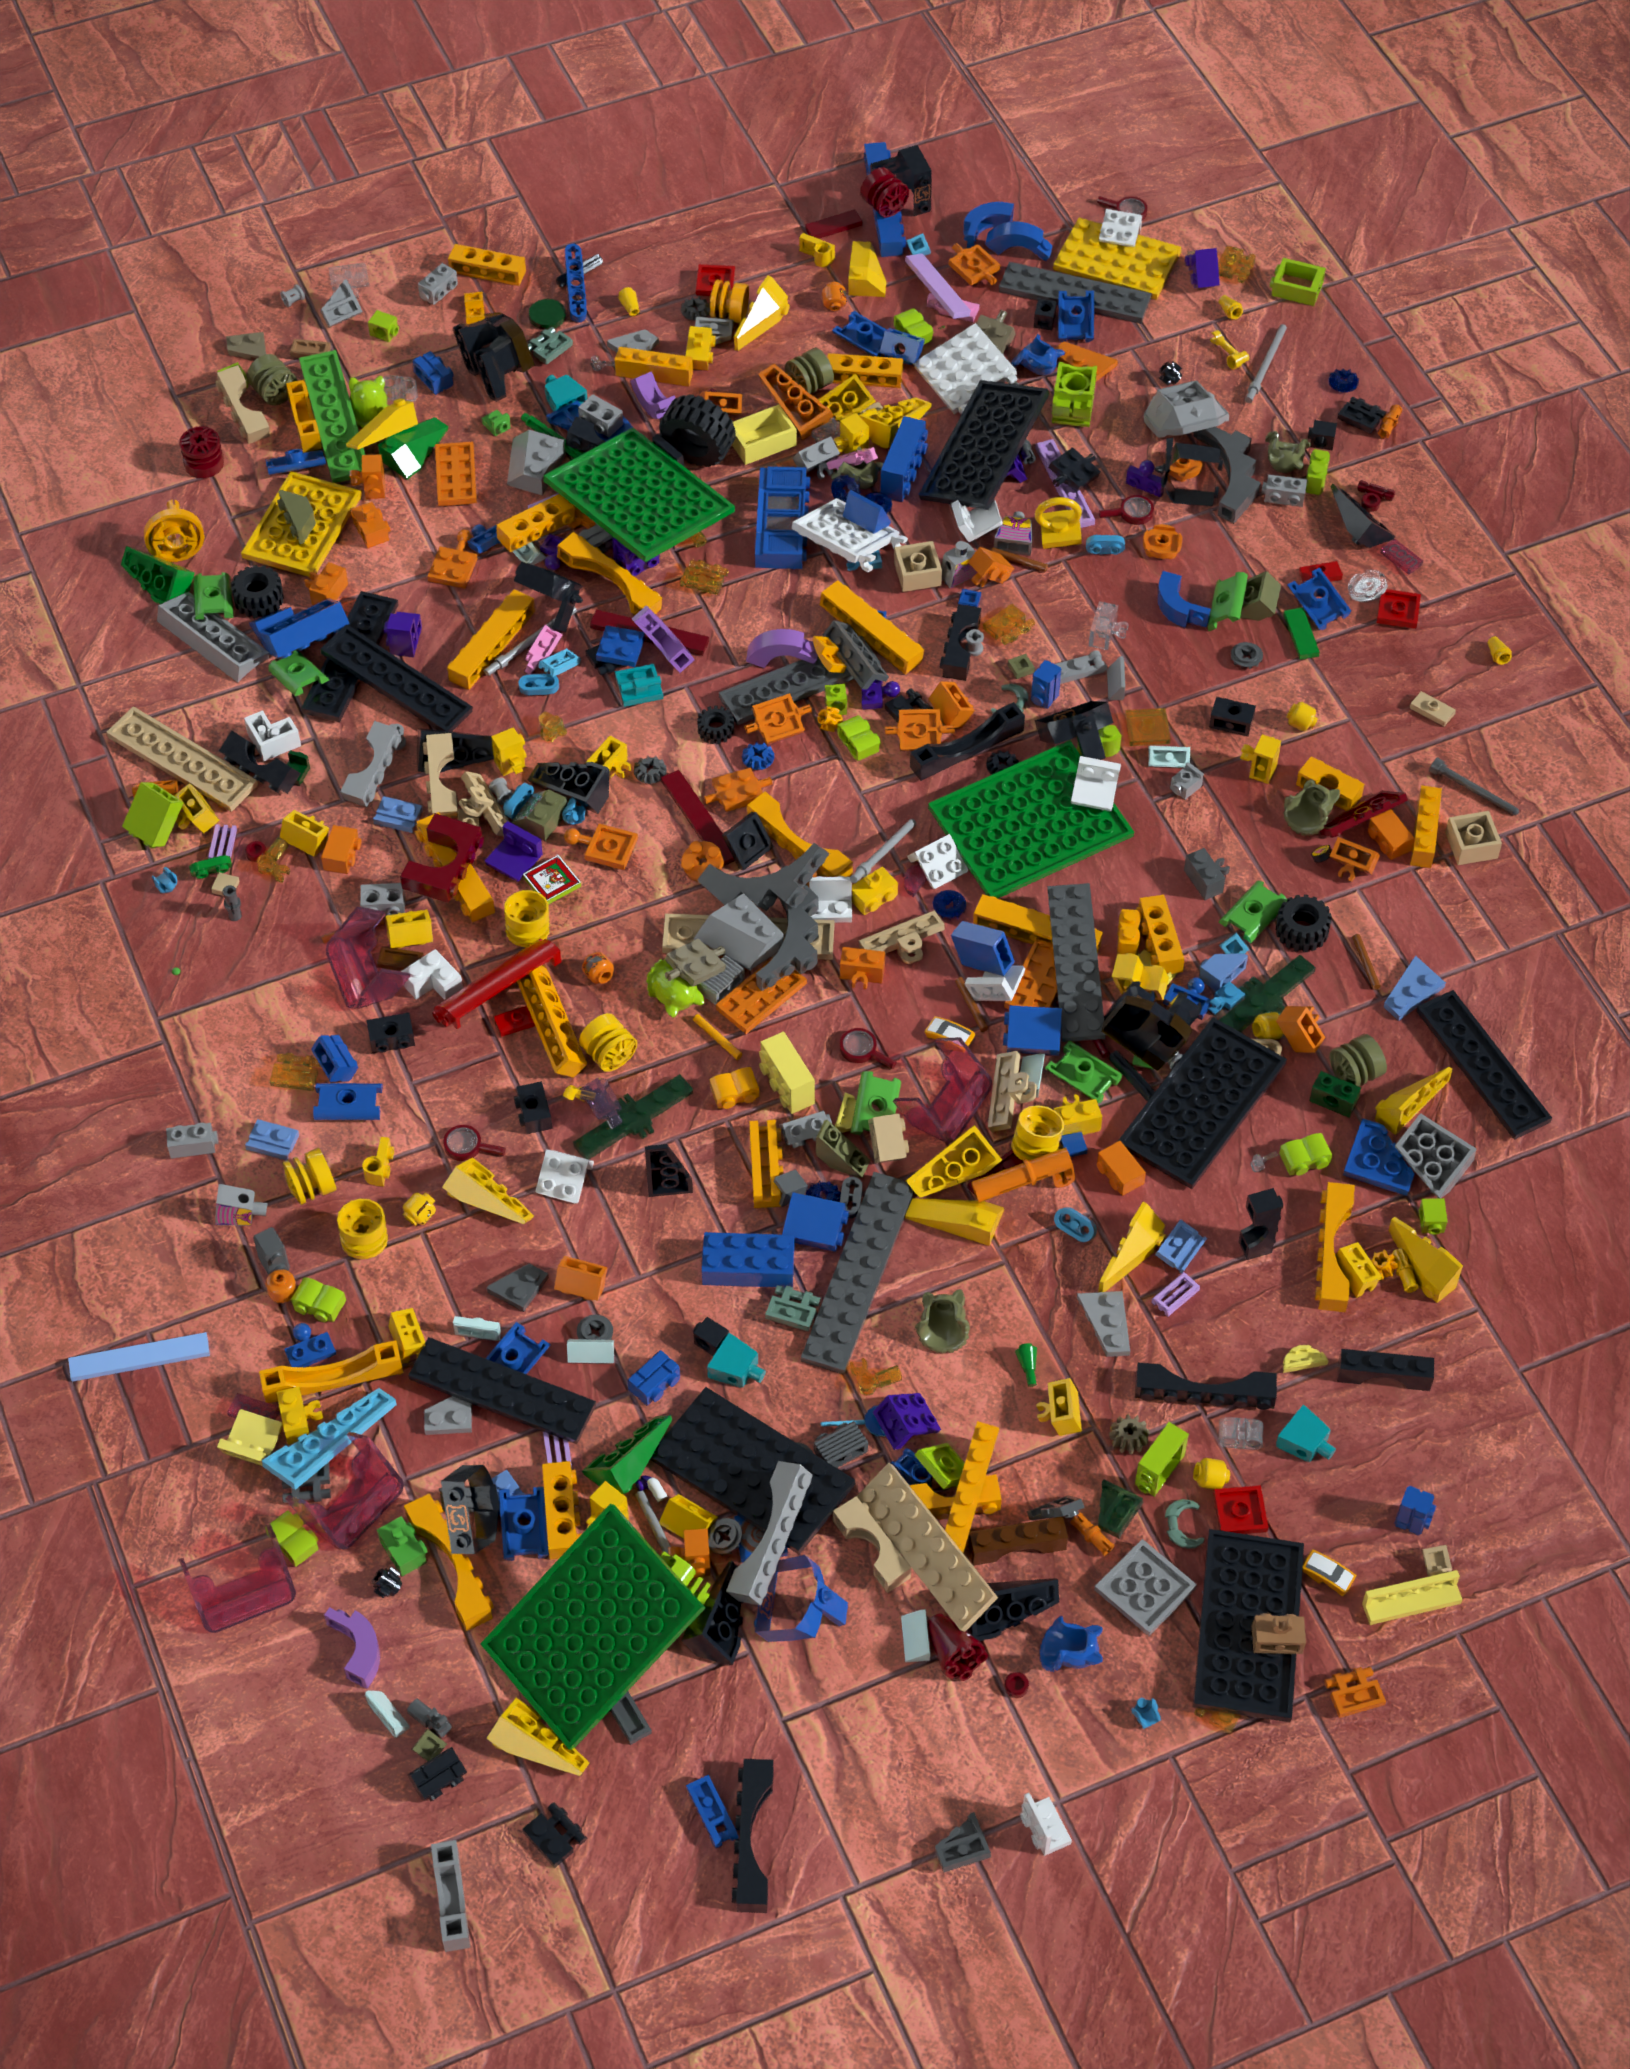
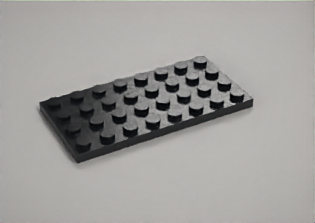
M980 380L919 492L920 500L951 504L958 500L962 506L989 510L1050 394L1048 389Z
M1212 1017L1118 1141H1121L1134 1156L1193 1189L1286 1065L1287 1059Z
M707 1387L702 1390L663 1437L650 1458L654 1463L764 1533L768 1528L772 1514L773 1497L770 1481L778 1461L802 1465L813 1476L785 1544L787 1548L798 1555L801 1554L831 1516L833 1510L839 1506L856 1484L855 1479Z
M1209 1529L1193 1708L1291 1722L1296 1654L1254 1653L1252 1624L1255 1615L1264 1613L1271 1614L1272 1616H1284L1286 1614L1299 1616L1304 1543Z

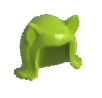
M378 376L375 380L358 381L354 377H351L349 380L350 402L357 427L364 428L388 406L387 396L384 391L385 381L382 376Z
M660 959L648 972L646 980L648 995L654 998L657 997L665 1005L667 1014L672 1018L678 1014V1011L685 1010L693 1004L703 1005L704 998L697 985L692 987L686 980L680 977L668 981L665 973L673 970V968L665 959Z

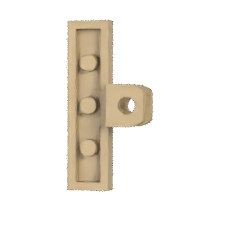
M465 771L461 778L471 797L470 799L463 798L459 801L464 813L470 816L480 817L483 813L484 818L491 825L492 831L498 836H504L502 826L509 821L482 776Z
M934 910L859 940V947L867 950L884 951L885 954L897 949L901 959L906 964H911L923 958V953L920 949L922 948L921 939L945 930L944 923ZM910 953L916 954L914 957L908 956Z
M1017 1051L997 1054L988 1128L991 1132L1011 1128L1014 1102L1017 1104L1027 1103L1036 1098L1037 1085L1034 1082H1028L1029 1075L1027 1073H1018L1020 1054ZM1027 1090H1031L1028 1095H1025Z

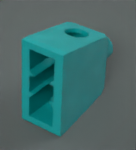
M549 375L546 378L544 386L545 398L553 412L577 400L580 404L587 400V390L569 375H564L560 378Z
M728 1333L707 1366L708 1378L739 1388H743L749 1378L760 1383L765 1376L766 1370L757 1366L758 1353L731 1333Z
M1305 1405L1301 1406L1280 1432L1276 1442L1277 1448L1307 1462H1311L1317 1453L1329 1460L1336 1451L1335 1447L1327 1443L1331 1431L1330 1428Z

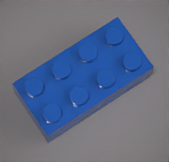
M903 417L881 469L880 497L903 502L905 495H909L911 481L914 482L917 472L916 468H920L922 463L921 456L926 454L928 444L925 443L928 436L926 421Z
M328 598L258 633L269 654L283 659L292 655L291 652L296 649L303 650L309 647L310 642L326 639L327 634L333 631L338 633L345 625L350 623L341 602Z
M704 1232L702 1285L777 1287L779 1285L782 1287H793L795 1235Z

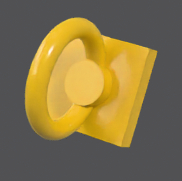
M1056 497L1042 502L1037 507L1035 519L1041 526L1043 549L1082 544L1080 524L1082 510L1077 502L1065 497ZM1056 505L1072 508L1070 510L1043 513L1047 508Z

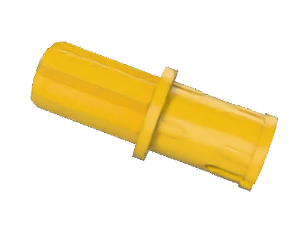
M1403 1249L1394 1250L1395 1262L1398 1265L1396 1275L1400 1276L1404 1291L1406 1293L1416 1291L1419 1286L1413 1274L1414 1268L1409 1264L1405 1251Z

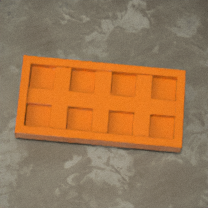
M474 443L435 444L438 506L477 503Z
M1035 939L1023 964L1025 972L1012 1001H1005L1004 1008L1009 1009L1010 1005L1051 1008L1057 996L1053 944Z
M771 958L716 1004V1010L747 1034L807 984V979L794 970L790 975L778 980L772 987H767L761 991L756 984V973L773 959Z

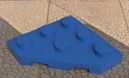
M1362 1118L1343 1176L1407 1196L1415 1173L1411 1167L1407 1166L1403 1156L1395 1148L1396 1143H1393L1388 1136L1385 1126Z

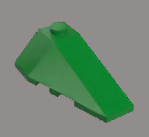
M434 417L389 436L378 445L379 454L382 455V462L408 480L422 469L426 458L431 456L435 444H439L448 431V426Z
M129 546L125 547L121 566L132 578L137 579L141 584L140 587L151 595L150 598L158 604H163L190 591L195 572Z
M670 1415L654 1417L635 1430L633 1438L615 1444L617 1449L607 1456L605 1453L599 1455L582 1470V1473L599 1487L606 1481L622 1494L629 1492L632 1489V1485L640 1478L670 1425L672 1417Z

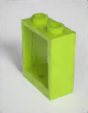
M1283 258L1281 264L1276 266V277L1272 276L1270 288H1272L1271 296L1315 306L1324 282L1326 268ZM1283 274L1310 280L1313 283L1311 288L1281 281Z
M1170 1422L1167 1423L1138 1463L1135 1485L1139 1490L1146 1494L1149 1493L1154 1497L1185 1456L1189 1436L1187 1432Z

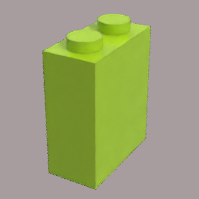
M141 782L122 827L129 831V835L140 838L150 848L165 846L184 802L153 782Z

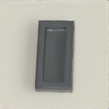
M627 1692L610 1712L629 1744L632 1745L650 1735L652 1730L630 1693Z

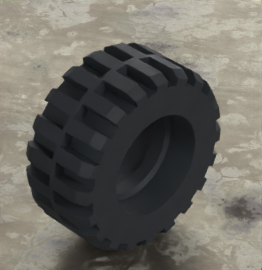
M690 394L675 398L659 424L660 436L683 455V459L690 464H696V466L705 465V467L719 464L726 456L736 437L732 419H729V415L723 412L719 405L716 406L709 399L705 400L701 396L694 397V395Z

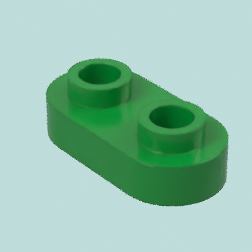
M218 856L195 862L189 866L191 876L203 879L212 873L228 872L229 868L232 867L230 856Z

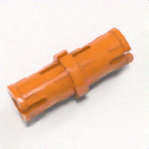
M1397 404L1392 405L1388 414L1384 416L1383 424L1378 431V435L1381 438H1389L1393 428L1397 426L1398 418L1402 413L1401 406Z
M1081 1512L1077 1514L1078 1518L1074 1516L1070 1523L1085 1536L1084 1540L1087 1543L1091 1542L1103 1556L1108 1555L1107 1550L1111 1552L1115 1545L1100 1532L1101 1529L1098 1526H1094Z

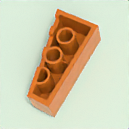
M772 364L758 374L761 383L775 403L783 409L802 440L834 420L832 411L828 407H825L816 397L809 394L805 388L798 385L777 365Z

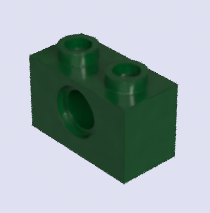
M1320 1071L1312 1086L1309 1101L1350 1118L1358 1103L1361 1087Z

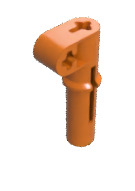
M1065 1147L1029 1161L1024 1159L1023 1163L972 1181L971 1184L977 1201L980 1203L1029 1184L1034 1186L1037 1181L1048 1177L1052 1178L1055 1187H1066L1075 1180V1173L1070 1155Z

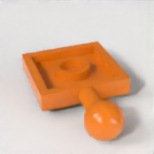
M461 530L458 532V545L456 549L439 546L427 576L429 582L466 589L478 559L477 554L464 551L465 546L468 545L467 541L472 538L470 531Z
M599 823L593 837L581 835L577 829L570 828L565 831L564 839L570 845L577 844L578 842L589 845L584 854L585 860L624 870L637 843L638 834Z

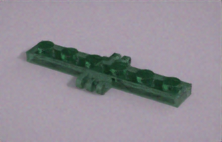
M1299 955L1264 984L1256 977H1251L1249 981H1246L1243 986L1239 987L1245 993V999L1219 1019V1021L1242 1032L1255 1021L1259 1014L1282 1013L1285 1008L1282 1005V998L1315 972L1316 967Z
M679 1074L636 1102L628 1093L625 1094L623 1097L627 1103L619 1098L616 1100L618 1106L614 1102L609 1105L615 1114L608 1119L613 1129L605 1121L573 1142L574 1148L583 1158L589 1160L630 1133L634 1136L638 1134L642 1139L646 1138L647 1134L644 1129L650 1135L654 1133V1129L651 1126L653 1124L652 1119L693 1094V1088Z

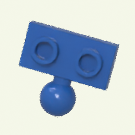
M477 524L472 528L471 534L473 538L467 541L469 548L479 554L501 543L497 539L496 525L486 530L485 526Z
M1198 977L1190 979L1187 985L1188 989L1172 983L1164 997L1163 1004L1168 1006L1178 993H1188L1187 998L1196 1005L1199 1002L1201 1003L1202 1010L1197 1018L1202 1020L1212 1000L1200 995L1205 987L1203 980Z
M299 1323L293 1329L294 1338L301 1342L284 1349L291 1367H307L336 1355L328 1332L310 1338L311 1328L305 1323Z

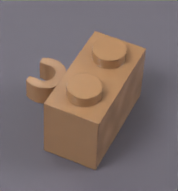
M1264 1613L1255 1615L1252 1624L1254 1653L1302 1654L1306 1645L1304 1617L1294 1614L1272 1616L1271 1614Z

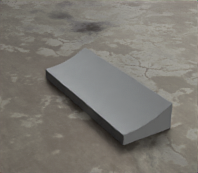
M189 592L158 605V623L237 683L253 668L269 659V652L219 614L206 613L204 614V619L195 620L194 596Z

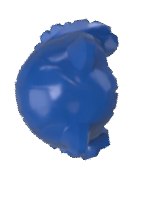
M1037 334L1033 341L1015 356L1011 365L1016 367V365L1020 364L1035 374L1049 375L1057 366V358L1065 355V351L1054 349L1046 342L1040 340L1041 336Z
M1059 1616L1046 1631L1045 1637L1042 1639L1039 1654L1041 1655L1040 1662L1042 1667L1046 1671L1054 1672V1670L1060 1669L1061 1666L1081 1669L1103 1662L1097 1637L1103 1631L1102 1627L1091 1625L1085 1628L1077 1624L1065 1623L1063 1616Z

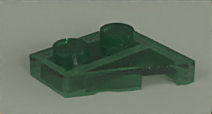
M1103 1479L1098 1527L1119 1539L1142 1506L1143 1498Z

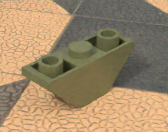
M280 490L278 491L280 499L277 500L279 509L285 512L283 513L284 519L287 524L291 525L290 531L293 538L297 537L299 543L303 544L316 524L314 511L307 497Z
M824 1120L816 1137V1155L830 1168L862 1178L871 1160L828 1120Z

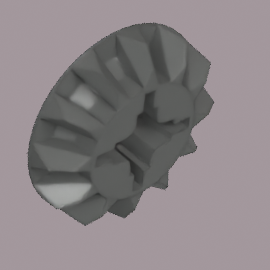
M700 296L697 299L691 297V300L685 299V302L681 304V313L689 320H696V317H707L710 314V304L707 303L706 299L701 300Z
M1242 642L1235 645L1231 650V660L1234 661V665H1240L1241 669L1243 667H1248L1249 669L1252 666L1258 667L1259 663L1262 662L1263 652L1256 644Z
M647 755L645 759L640 758L639 762L635 763L634 766L635 777L639 781L648 784L661 781V777L665 776L667 771L663 759L659 760L657 756L650 758ZM653 766V769L647 773V768Z
M589 1315L583 1318L577 1326L578 1339L612 1340V1323L602 1315ZM590 1327L595 1331L599 1330L600 1337L595 1334L591 1335Z
M724 1518L715 1522L708 1531L709 1548L721 1556L726 1553L732 1554L735 1548H740L739 1543L744 1539L742 1536L743 1529L740 1524L731 1518ZM720 1533H722L723 1535H728L731 1540L723 1541V1538L720 1535Z

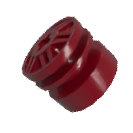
M882 167L875 169L865 178L860 188V195L870 206H873L875 211L887 218L894 216L903 209L909 198V189L889 169Z
M197 426L188 429L182 434L179 446L186 472L195 478H209L218 474L224 467V457L218 433L212 428Z

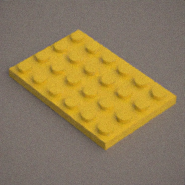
M1079 217L1053 264V270L1076 277L1152 293L1151 299L1157 300L1181 253L1182 247L1139 234L1137 235L1135 247L1100 242L1099 236L1102 224Z
M290 471L279 491L284 490L308 498L314 511L316 522L314 528L303 544L299 543L297 537L293 538L290 531L291 525L286 523L283 515L285 512L284 510L280 511L277 500L280 499L278 492L242 550L241 555L243 559L310 577V572H318L351 516V509L355 508L361 499L362 493L361 490Z

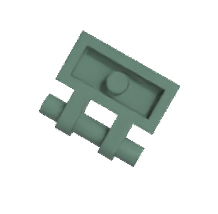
M550 327L548 330L544 329L540 336L528 341L530 352L533 350V356L546 365L573 345V339L561 331L556 333L553 327Z
M777 1285L775 1294L782 1297L772 1296L765 1313V1319L809 1332L816 1313V1308L810 1307V1304L819 1306L821 1298L813 1296V1293L808 1291L803 1293L793 1290L794 1288L791 1286L782 1287ZM790 1299L801 1301V1304L790 1301Z

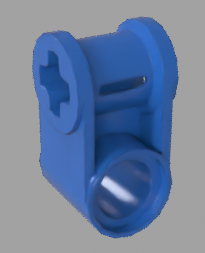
M904 1449L903 1455L895 1462L892 1461L890 1463L897 1469L908 1485L927 1483L932 1488V1475L915 1457V1453L912 1450ZM921 1476L926 1477V1479L919 1480L917 1478Z

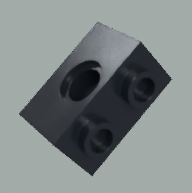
M1216 697L1211 712L1209 728L1249 737L1256 706Z
M410 1013L366 1020L372 1053H383L388 1050L405 1049L415 1046Z
M542 1081L517 1086V1096H513L516 1109L520 1108L521 1114H518L521 1127L525 1126L526 1134L553 1129Z

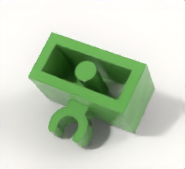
M402 1516L377 1529L380 1543L402 1577L427 1563L425 1554L428 1551L422 1540L417 1541L414 1536L416 1534L414 1527L410 1522L406 1523Z

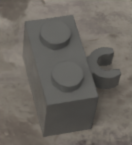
M1202 848L1186 855L1184 871L1203 899L1207 900L1223 893L1224 875L1229 873L1230 866L1220 867L1224 865L1225 859L1219 858L1214 862L1206 849Z

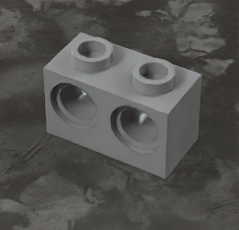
M593 394L578 407L579 418L594 423V430L607 437H610L623 425L622 410Z
M401 883L361 885L360 906L363 918L385 917L400 912L405 913V891L402 889Z

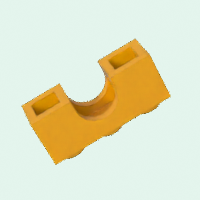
M1312 756L1298 772L1296 785L1304 788V784L1311 779L1315 784L1339 789L1340 796L1334 805L1345 811L1353 808L1361 799L1365 785L1358 779L1352 778L1339 769H1335Z

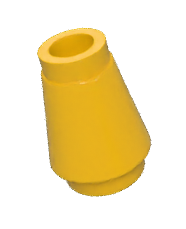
M630 287L622 289L619 292V301L630 316L637 315L640 310L636 292Z
M1227 295L1220 297L1219 304L1226 316L1233 320L1240 318L1243 314L1242 304Z
M1491 637L1487 644L1493 661L1499 665L1508 663L1512 658L1511 649L1498 637Z

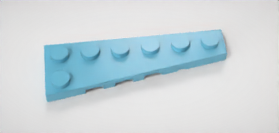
M376 1389L352 1404L349 1408H345L337 1413L335 1419L318 1425V1429L309 1435L305 1433L298 1437V1441L289 1447L285 1445L262 1460L263 1467L296 1490L396 1406V1399L382 1389Z

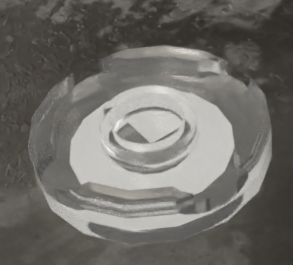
M1366 570L1361 575L1358 573L1348 583L1349 595L1358 602L1375 600L1384 594L1388 587L1385 575L1378 570Z

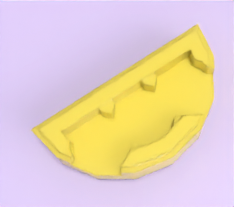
M846 1092L835 1127L841 1133L851 1130L856 1105L855 1097Z
M1299 1345L1292 1348L1285 1356L1282 1365L1283 1373L1328 1365V1359L1323 1352L1320 1353L1318 1350L1311 1348L1310 1345Z

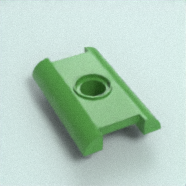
M222 572V575L202 576V573L195 575L193 578L195 620L204 619V614L224 613V618H234L230 575Z
M1236 572L1235 576L1226 580H1217L1208 622V631L1217 629V622L1229 618L1232 622L1240 619L1248 577L1246 573Z
M292 651V655L281 660H273L268 667L269 672L295 697L304 693L302 687L318 680L320 684L329 681L299 651Z
M1259 880L1249 888L1218 922L1225 927L1230 923L1245 932L1243 939L1250 943L1278 915L1281 904L1287 902V898L1282 893L1279 896L1265 888L1263 886L1264 882Z
M1071 1041L1064 1046L1063 1052L1065 1055L1058 1063L1055 1064L1050 1061L1045 1067L1046 1070L1092 1100L1096 1099L1097 1103L1103 1101V1094L1112 1084L1117 1086L1123 1075Z
M871 1071L861 1073L850 1133L861 1135L863 1130L870 1132L869 1119L896 1114L901 1087L899 1079L893 1078L892 1081L874 1077ZM872 1105L878 1106L880 1111H875Z

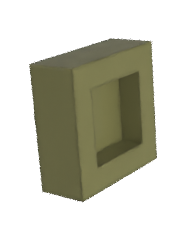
M1026 654L1008 660V667L1016 679L1035 672V667Z
M426 1729L412 1747V1750L428 1762L439 1755L447 1743Z

